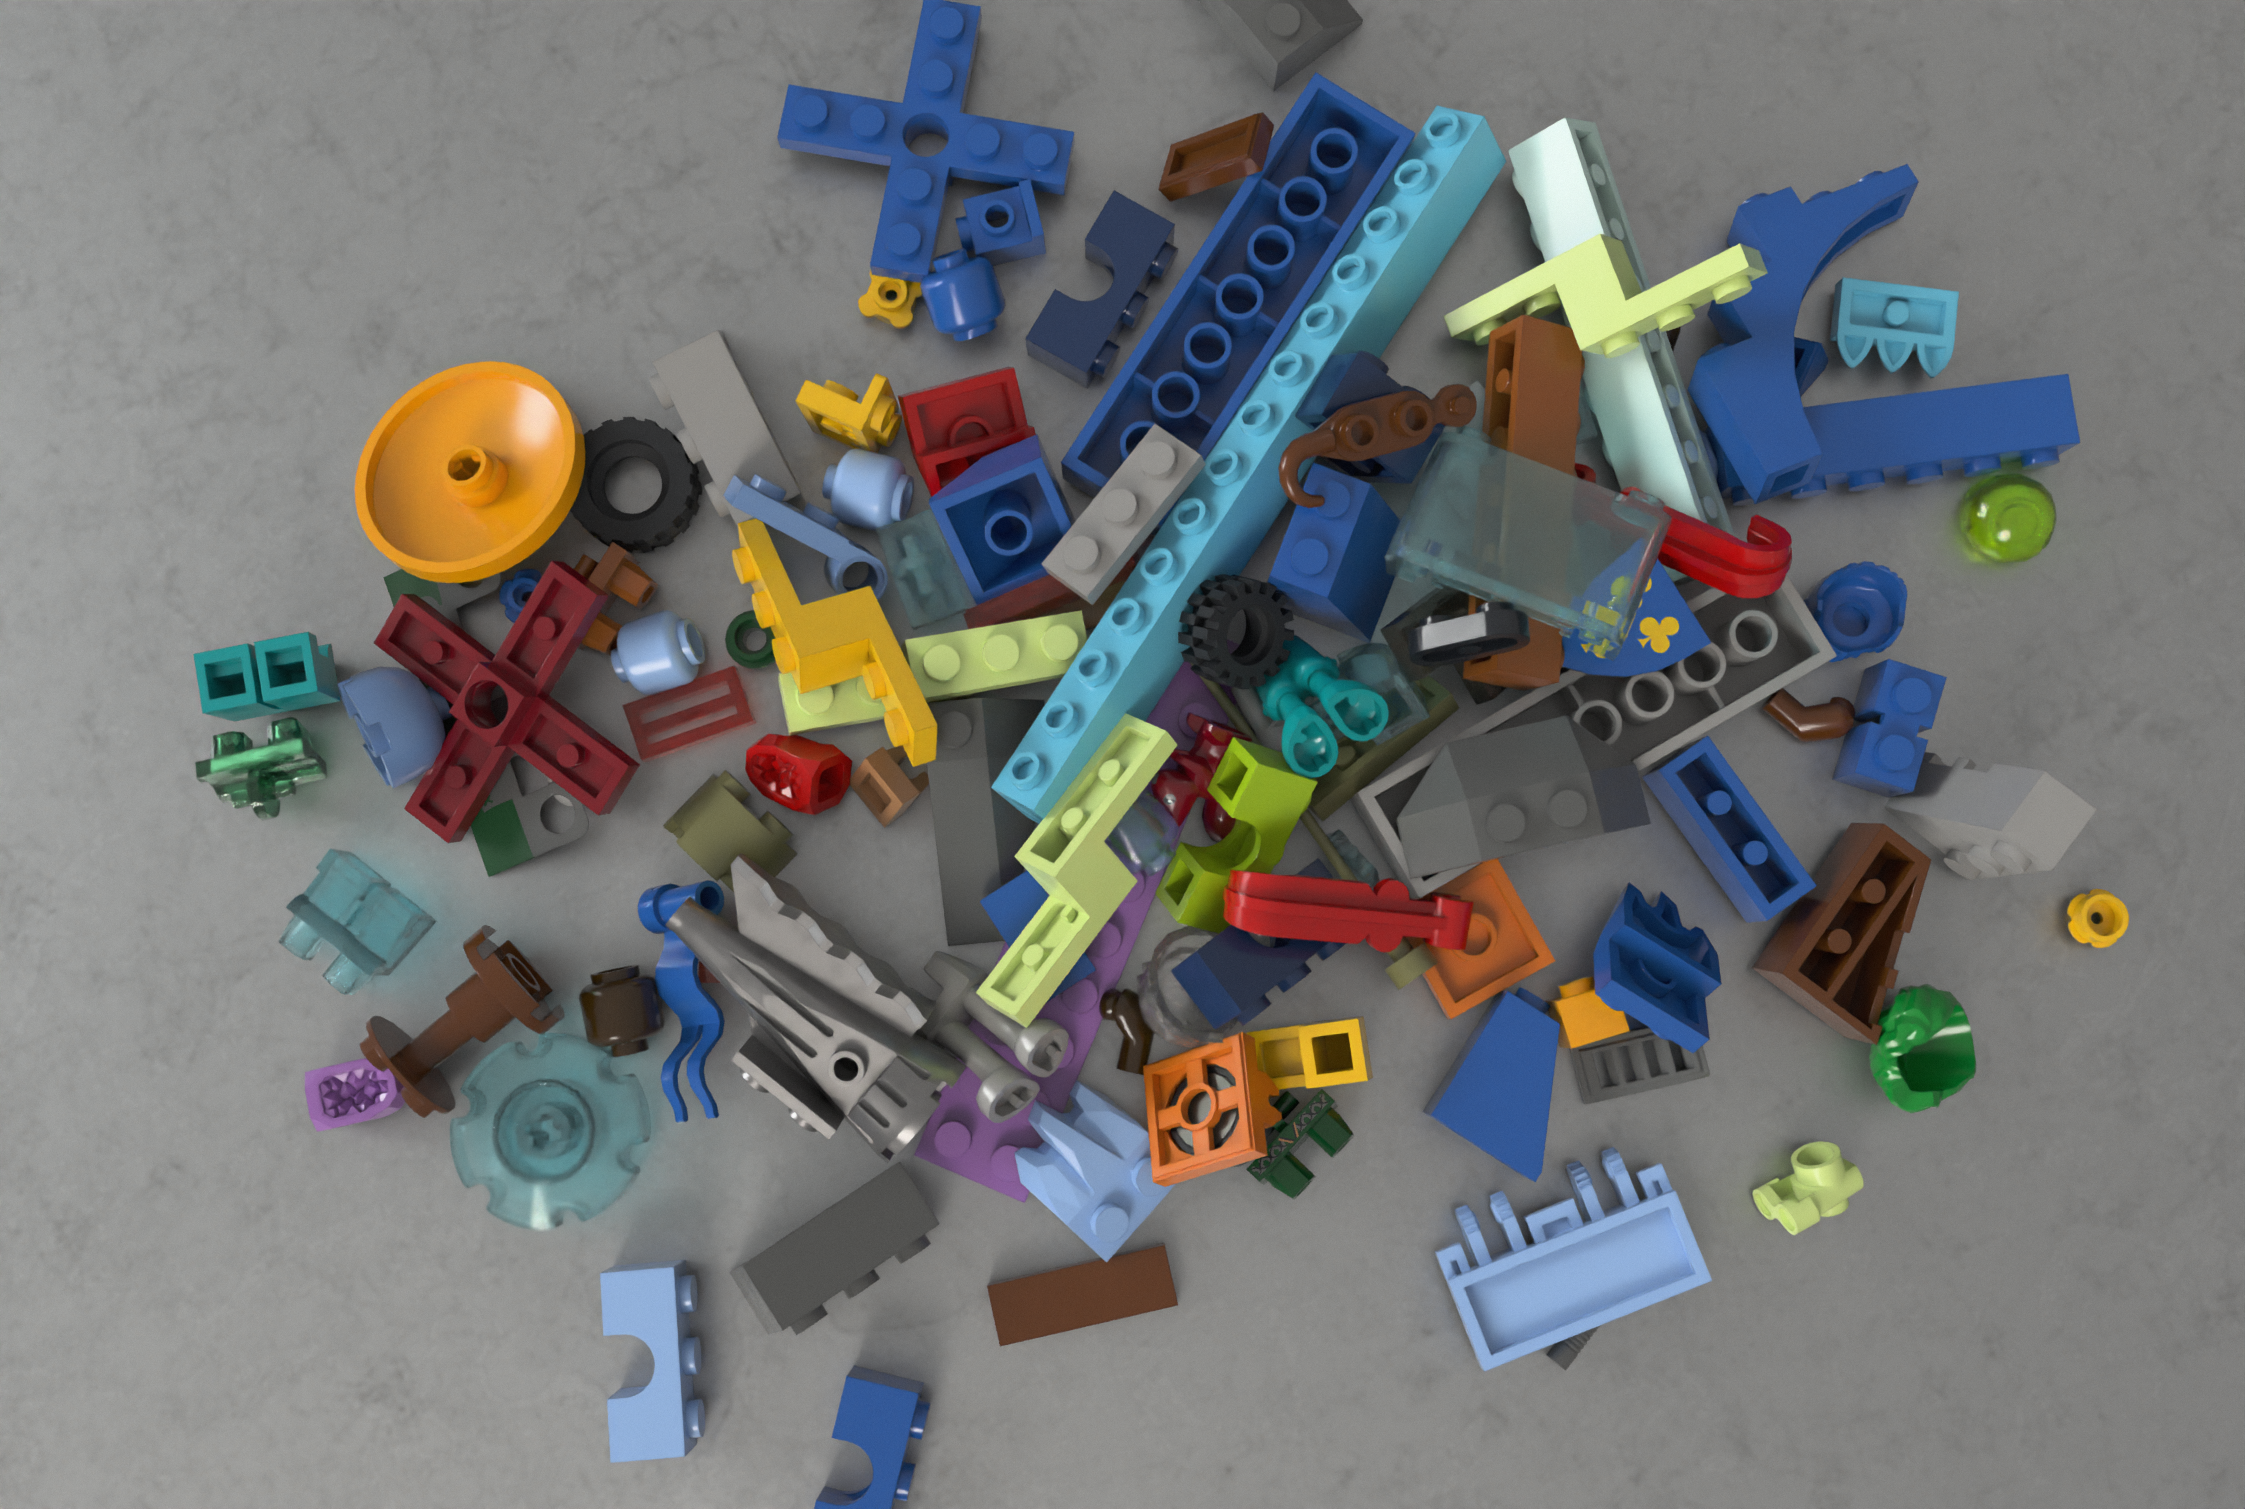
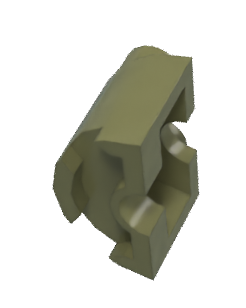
M725 770L719 777L713 773L663 826L678 838L677 844L717 882L720 879L734 892L731 864L739 854L742 853L761 866L770 875L776 877L798 853L787 844L788 840L793 836L792 832L769 811L761 818L753 813L744 803L751 793Z

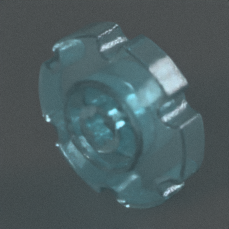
M560 1032L545 1033L539 1035L538 1046L533 1052L527 1050L522 1041H512L500 1046L481 1060L466 1078L460 1091L468 1097L471 1106L466 1116L452 1118L450 1121L451 1154L459 1178L466 1188L480 1184L488 1188L491 1197L486 1210L493 1216L517 1227L532 1230H553L563 1224V1216L566 1210L573 1211L582 1222L600 1215L618 1202L635 1182L640 1173V1167L631 1161L630 1150L634 1145L644 1144L650 1140L651 1120L649 1106L644 1090L635 1074L631 1073L616 1077L611 1072L610 1061L613 1058L611 1049L594 1046L589 1043L587 1037ZM553 1119V1128L561 1131L560 1139L549 1141V1133L541 1130V1123Z

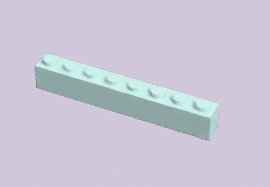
M1565 117L1508 150L1514 167L1512 173L1513 183L1518 193L1525 200L1532 221L1530 225L1531 237L1536 247L1542 252L1545 262L1598 234H1603L1622 241L1641 291L1644 292L1651 288L1595 122ZM1559 299L1561 303L1560 309L1565 324L1567 327L1572 328L1568 320L1567 314L1565 312V309L1563 307L1561 299ZM1658 327L1639 336L1640 345L1613 358H1605L1604 354L1583 351L1582 355L1585 360L1583 378L1586 384L1584 396L1589 408L1596 414L1604 438L1602 442L1603 453L1608 464L1615 471L1621 491L1626 487H1636L1648 497L1651 509L1663 504L1735 537L1666 331L1661 332ZM1662 564L1675 586L1684 585L1696 580Z

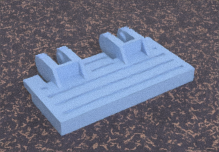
M1614 1147L1601 1151L1603 1169L1611 1182L1619 1205L1606 1210L1601 1208L1588 1170L1579 1160L1566 1165L1567 1175L1586 1222H1582L1573 1198L1563 1200L1523 1216L1533 1243L1528 1245L1525 1243L1510 1203L1503 1191L1490 1195L1492 1214L1496 1222L1499 1223L1508 1249L1489 1255L1475 1213L1470 1210L1468 1205L1455 1209L1456 1219L1475 1266H1469L1459 1242L1437 1250L1435 1254L1479 1365L1484 1372L1712 1281L1675 1190H1672L1662 1163H1657L1635 1172L1646 1197L1639 1200L1619 1152Z

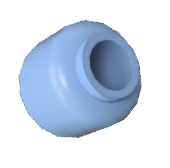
M851 449L846 452L838 465L830 464L823 480L822 494L824 498L831 499L832 513L840 519V523L883 532L890 529L896 521L903 522L906 519L914 493L913 476L906 475L905 466L897 457L863 449Z
M662 610L625 623L618 632L617 648L611 651V661L616 675L623 683L630 681L632 686L640 693L655 695L692 682L698 674L699 664L705 661V648L699 630L691 619H682L676 612Z

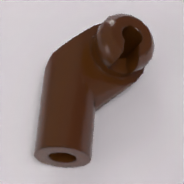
M1784 688L1774 692L1761 708L1793 736L1803 742L1838 739L1852 729L1856 713L1853 704L1842 697H1832L1830 703L1805 707Z

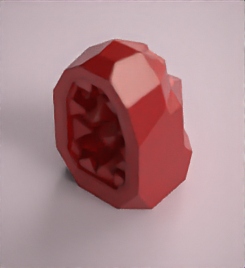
M767 734L746 750L745 770L750 782L764 797L793 811L817 815L838 805L850 786L852 760L833 744L818 743L800 735Z

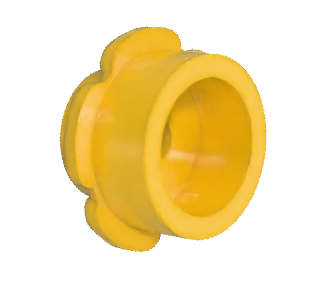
M2092 889L2087 895L2083 893L2076 895L2070 901L2067 908V914L2071 916V921L2068 923L2071 935L2078 942L2083 944L2089 942L2095 948H2105L2114 944L2125 933L2129 924V914L2124 903L2112 893L2103 889ZM2093 913H2097L2100 916L2098 924H2094L2091 920Z

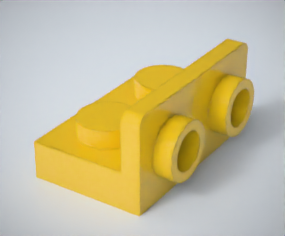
M878 373L874 375L861 404L856 402L859 396L855 392L830 380H826L823 387L805 380L795 400L813 432L850 449H863L878 453L882 445L886 447L891 446L902 423V415L897 413L899 405L889 379Z

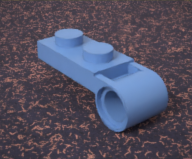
M758 474L754 475L751 482L736 475L733 476L723 495L733 507L827 555L824 564V575L828 584L838 595L871 586L877 601L883 596L888 584L886 568L867 548L847 538L836 529L839 518L810 502L807 503L802 511L783 501L787 491ZM855 562H867L868 575L865 581L856 587L844 586L843 574L846 568Z

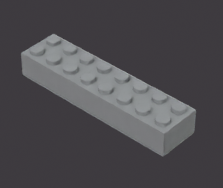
M1786 574L1785 580L1778 590L1760 598H1740L1711 588L1688 601V607L1711 641L1710 644L1689 657L1659 671L1629 677L1591 676L1569 670L1560 675L1559 683L1537 688L1357 792L1351 798V801L1396 878L1407 887L1409 898L1419 899L1478 865H1470L1410 879L1396 819L1445 743L1561 716H1568L1635 763L1637 771H1640L1837 656L1788 575Z

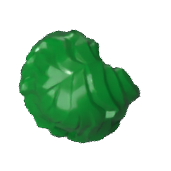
M1929 984L1900 988L1893 1002L1881 1009L1877 1025L1882 1026L1877 1045L1871 1044L1869 1060L1871 1061L1870 1067L1878 1085L1883 1089L1885 1096L1889 1098L1891 1104L1903 1111L1915 1113L1930 1107L1938 1108L1942 1100L1961 1091L1967 1082L1975 1076L1976 1058L1968 1017L1960 1002L1951 992L1937 990Z

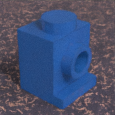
M1030 179L1020 181L1017 187L963 199L966 216L955 218L962 248H965L966 252L975 251L976 257L987 258L993 266L1046 254L1044 232ZM1008 217L1007 223L1002 227H992L987 223Z

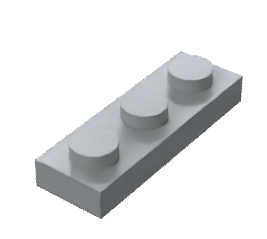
M1154 424L1042 562L1044 569L1093 605L1203 469L1205 462L1202 455Z

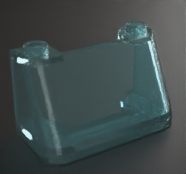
M1457 427L1455 433L1442 432L1386 552V573L1414 584L1417 576L1426 578L1429 572L1432 573L1431 585L1440 589L1447 585L1488 602H1510L1514 604L1515 610L1525 612L1532 619L1560 629L1559 635L1570 638L1574 628L1580 630L1578 637L1588 642L1585 650L1614 661L1624 645L1672 522L1671 516L1663 511L1665 503L1661 499L1641 491L1632 490L1626 496L1490 445L1491 438L1488 435L1471 427Z

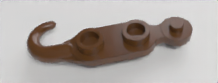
M1453 384L1441 388L1431 400L1417 391H1399L1346 405L1336 410L1332 416L1315 430L1305 433L1289 443L1282 453L1278 466L1280 485L1285 495L1296 505L1306 508L1321 507L1325 503V498L1322 495H1313L1305 492L1299 484L1298 470L1306 459L1323 456L1346 461H1363L1417 446L1430 436L1434 426L1438 423L1447 427H1463L1469 424L1477 410L1475 395L1469 387L1462 384Z

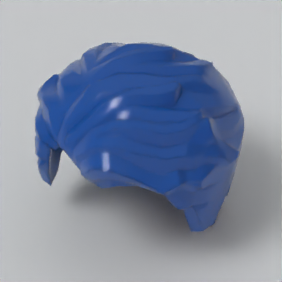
M1864 561L1858 564L1856 562L1850 563L1818 581L1804 600V603L1837 655L1829 661L1837 662L1850 657L1857 658L1860 654L1866 652L1871 653L1875 651L1876 653H1881L1890 647L1898 638L1903 628L1908 593L1903 579L1898 578L1897 573L1890 572V569L1883 565H1875L1873 562Z

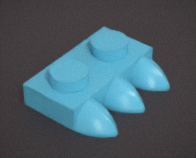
M1843 277L1835 284L1830 340L1837 341L1840 355L1851 369L1862 362L1872 346H1876L1880 360L1890 374L1897 371L1907 361L1912 351H1916L1924 372L1930 379L1934 378L1947 366L1953 353L1959 292Z

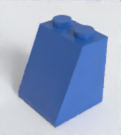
M1313 462L1303 490L1309 494L1322 495L1325 498V503L1323 506L1315 508L1296 505L1267 583L1277 587L1275 592L1284 594L1288 602L1282 608L1292 610L1294 615L1370 643L1411 533L1370 483Z

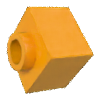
M1593 976L1559 985L1561 997L1545 1001L1551 1006L1548 1010L1550 1018L1560 1023L1558 1037L1560 1047L1572 1049L1630 1031L1624 1011H1616L1610 1008L1595 994V980Z

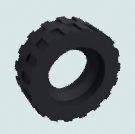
M623 417V420L618 421L610 419L602 422V426L595 430L590 429L583 435L586 451L583 479L578 495L570 509L574 518L601 543L610 546L613 542L629 553H633V550H641L643 553L652 552L658 546L664 545L666 547L675 542L673 539L681 532L684 534L690 527L688 523L693 515H697L700 507L698 497L702 495V484L697 476L700 473L697 464L691 462L679 439L666 427L665 429L661 428L655 421L646 418L645 421H641L635 417ZM633 457L643 458L654 464L661 475L662 489L660 496L649 509L643 512L633 514L621 512L614 508L606 497L605 480L607 474L621 460Z

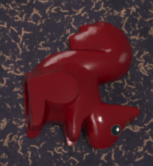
M1188 712L1186 722L1197 735L1195 744L1190 751L1174 749L1169 758L1176 763V769L1165 768L1158 770L1151 779V789L1159 804L1158 816L1160 820L1167 821L1170 819V825L1173 829H1178L1197 798H1204L1205 803L1202 811L1204 829L1211 840L1218 843L1232 831L1236 819L1230 817L1208 792L1207 788L1232 738L1236 737L1251 742L1252 737L1226 724Z

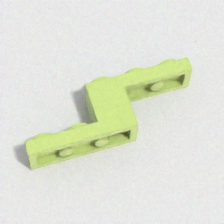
M1598 234L1444 315V319L1452 338L1473 341L1476 345L1489 344L1490 332L1523 314L1535 318L1550 314L1561 306L1559 300L1561 299L1580 350L1604 354L1605 358H1613L1640 345L1638 337L1658 327L1661 332L1669 331L1690 322L1695 318L1694 309L1714 299L1716 304H1723L1747 294L1752 290L1750 282L1768 272L1759 250L1739 243L1642 292L1622 241Z
M1082 610L907 639L903 642L901 650L926 702L932 703L969 699L973 693L1063 678L1088 639ZM791 672L781 673L778 676L789 736L884 719L885 706L881 698L873 700L870 697L863 676L800 694Z
M1125 713L1054 807L1014 856L1050 896L976 993L988 1005L1026 1028L1138 882L1104 841L1177 747V743L1166 730Z

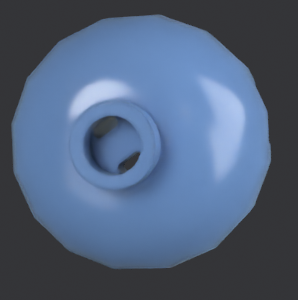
M376 667L359 672L337 684L349 719H355L365 741V744L362 746L387 786L391 785L393 789L408 783L432 767L446 739L443 721L452 717V714L449 713L450 707L442 695L431 687L426 689L417 676L399 667Z

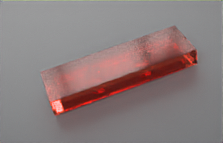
M1137 551L1108 587L1128 579L1140 560ZM1049 574L967 609L963 616L968 629L1037 618L1077 601L1082 597Z

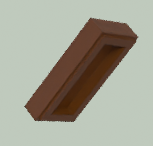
M1261 112L1171 144L1158 190L1172 202L1262 171L1274 124Z

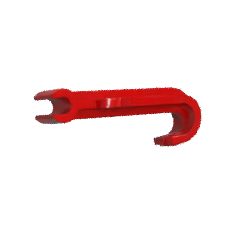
M1575 463L1574 469L1577 474V483L1572 495L1571 521H1573L1574 526L1583 525L1590 521L1610 530V537L1613 543L1623 552L1646 540L1661 564L1736 597L1760 598L1778 590L1784 582L1792 562V539L1784 527L1756 514L1751 517L1746 535L1747 542H1744L1721 529L1661 504L1651 509L1648 497L1636 487H1626L1618 494L1596 486L1595 471L1587 465Z
M1230 870L1228 884L1224 886L1222 897L1225 901L1224 919L1231 925L1244 931L1271 937L1359 944L1365 938L1368 945L1383 953L1396 949L1401 943L1403 936L1423 938V942L1440 948L1465 950L1474 901L1460 900L1461 896L1440 892L1431 893L1430 900L1409 898L1407 887L1402 882L1392 878L1379 881L1372 890L1369 884L1363 881L1304 875H1275Z

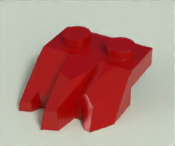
M1005 367L898 395L911 451L931 497L983 456L1036 435L1034 427L1027 423L1014 367Z

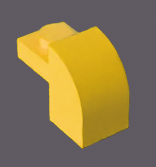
M1364 1016L1246 1032V1034L1255 1038L1258 1070L1267 1073L1279 1090L1306 1086V1089L1369 1081L1373 1078Z

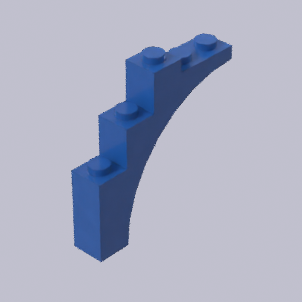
M1908 164L1884 173L1882 171L1871 172L1861 178L1856 184L1835 192H1819L1803 204L1790 186L1769 195L1767 193L1756 194L1737 208L1727 243L1730 248L1740 243L1759 250L1768 273L1751 281L1752 290L1733 301L1716 304L1715 299L1712 300L1707 315L1724 343L1708 349L1698 358L1688 392L1755 505L1809 484L1823 456L1821 446L1804 413L1795 376L1794 331L1800 305L1807 291L1834 259L1865 235L1904 216L1919 183Z

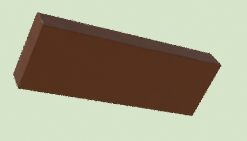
M1165 1243L1117 1253L1108 1262H1105L1100 1257L991 1282L987 1285L1000 1347L1178 1306Z

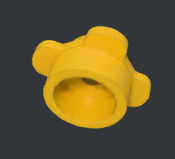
M870 270L869 275L872 281L867 293L858 300L860 312L867 318L876 316L880 321L892 324L897 329L908 327L913 321L916 298L922 296L921 283L872 275ZM890 291L897 293L896 299L892 301L886 298V294Z

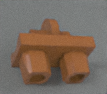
M613 542L599 563L583 554L574 567V570L609 595L578 648L583 651L585 646L610 656L611 651L617 648L618 632L622 625L607 617L606 614L619 596L641 610L647 605L658 587V584L638 566L640 562L628 551Z

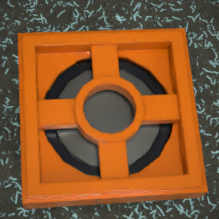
M1241 1032L1143 1066L1153 1183L1167 1187L1225 1168L1239 1167L1251 1160L1268 1156L1266 1143L1272 1126L1282 1119V1113L1274 1106H1271L1270 1099L1279 1096V1089L1267 1073L1258 1070L1254 1037Z

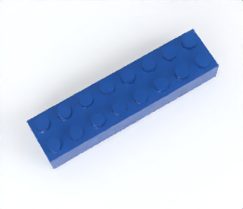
M1315 72L1271 139L1263 170L1247 176L1061 461L1063 479L1095 498L1154 424L1202 455L1205 461L1413 143L1416 133ZM1181 496L1150 534L1156 536Z

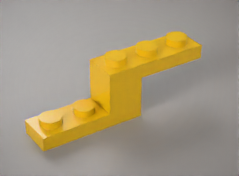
M756 518L738 523L740 548L732 550L734 567L742 584L751 582L755 591L752 594V604L760 627L762 629L771 627L775 636V639H772V649L780 672L782 674L791 672L800 694L863 676L870 697L873 700L881 698L885 706L884 721L892 744L895 747L903 745L913 767L936 760L938 725L871 586L801 605L764 523Z

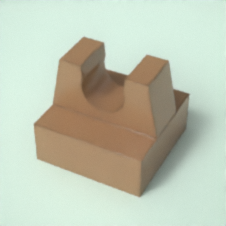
M903 745L888 750L881 747L866 757L850 778L852 789L884 828L901 817L929 785V778L925 771L917 777L909 779L899 767L908 756Z

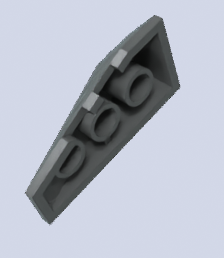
M973 698L927 703L938 725L936 760L927 762L947 944L948 946L1005 941L980 903V900L1023 873L1024 866L1014 856L1032 834L1035 821L1022 814L991 787L1045 706V701L1040 699Z

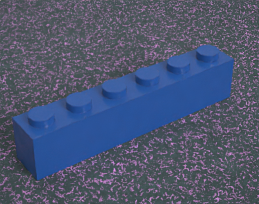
M2062 374L1803 407L1809 424L1821 446L1823 456L1810 483L1791 490L1790 495L1793 499L1818 496L1826 493L1827 486L1845 483H1848L1849 491L1870 490L1885 485V478L1906 476L1907 484H1920L1938 480L1944 477L1943 471L1963 469L1965 477L1982 476L2000 471L2002 469L2001 464L2020 461L2024 470L2038 469L2060 462V454L2080 443L2069 375ZM1708 426L1703 432L1707 434L1718 460V476L1716 481L1722 499L1732 498L1734 506L1754 504Z

